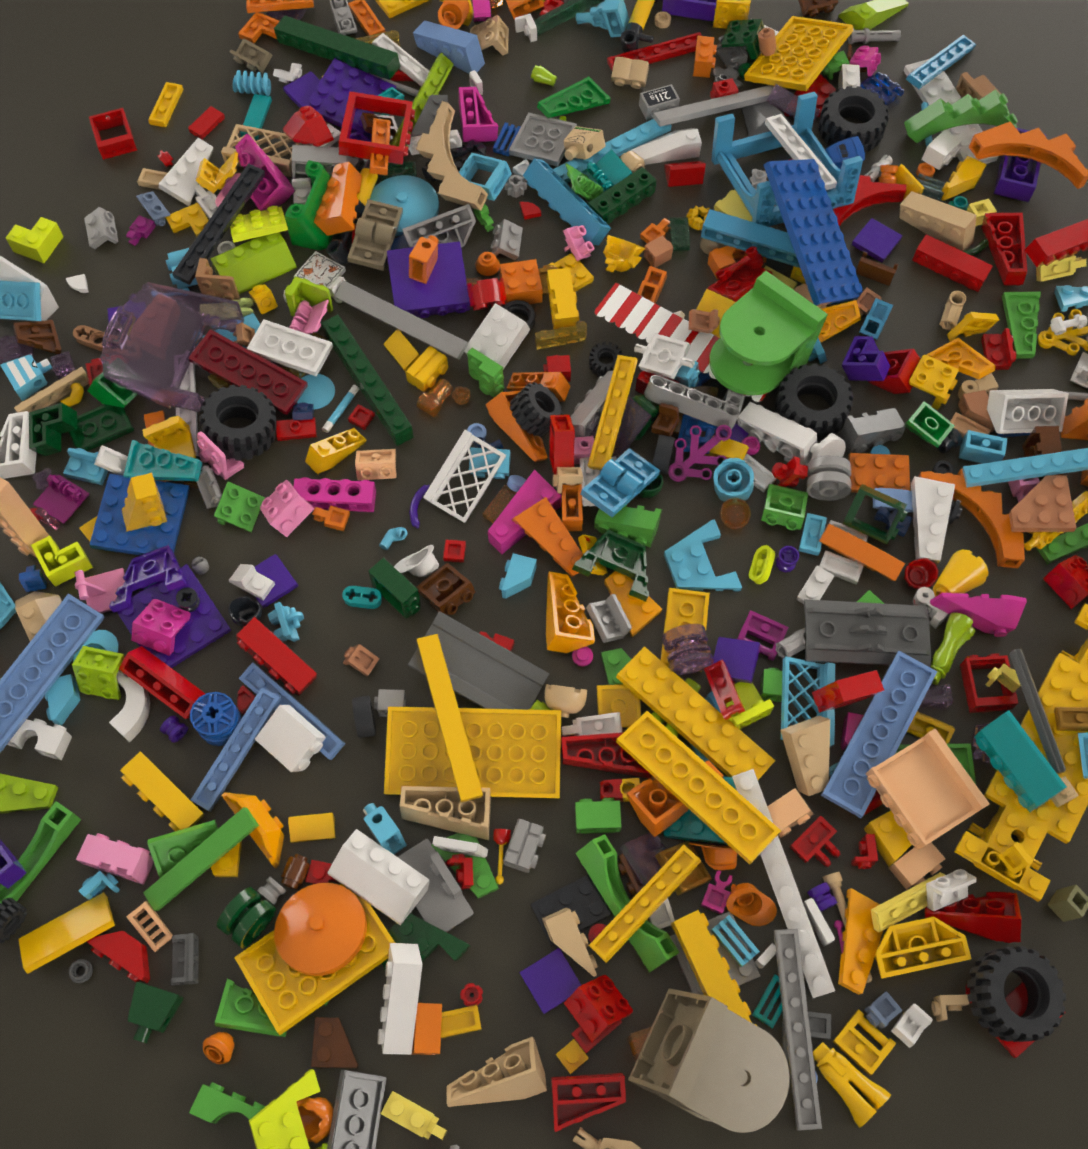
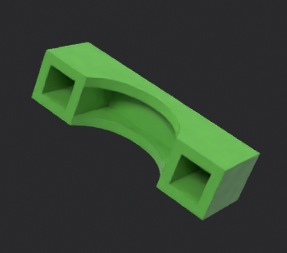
M212 1082L210 1086L202 1085L189 1113L207 1122L216 1124L224 1116L236 1112L244 1114L250 1120L266 1106L258 1102H254L252 1106L244 1102L245 1096L233 1092L230 1096L223 1092L225 1087Z

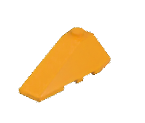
M550 571L547 582V650L569 653L594 644L593 624L590 619H587L584 613L585 608L583 604L580 605L576 597L577 591L569 575Z

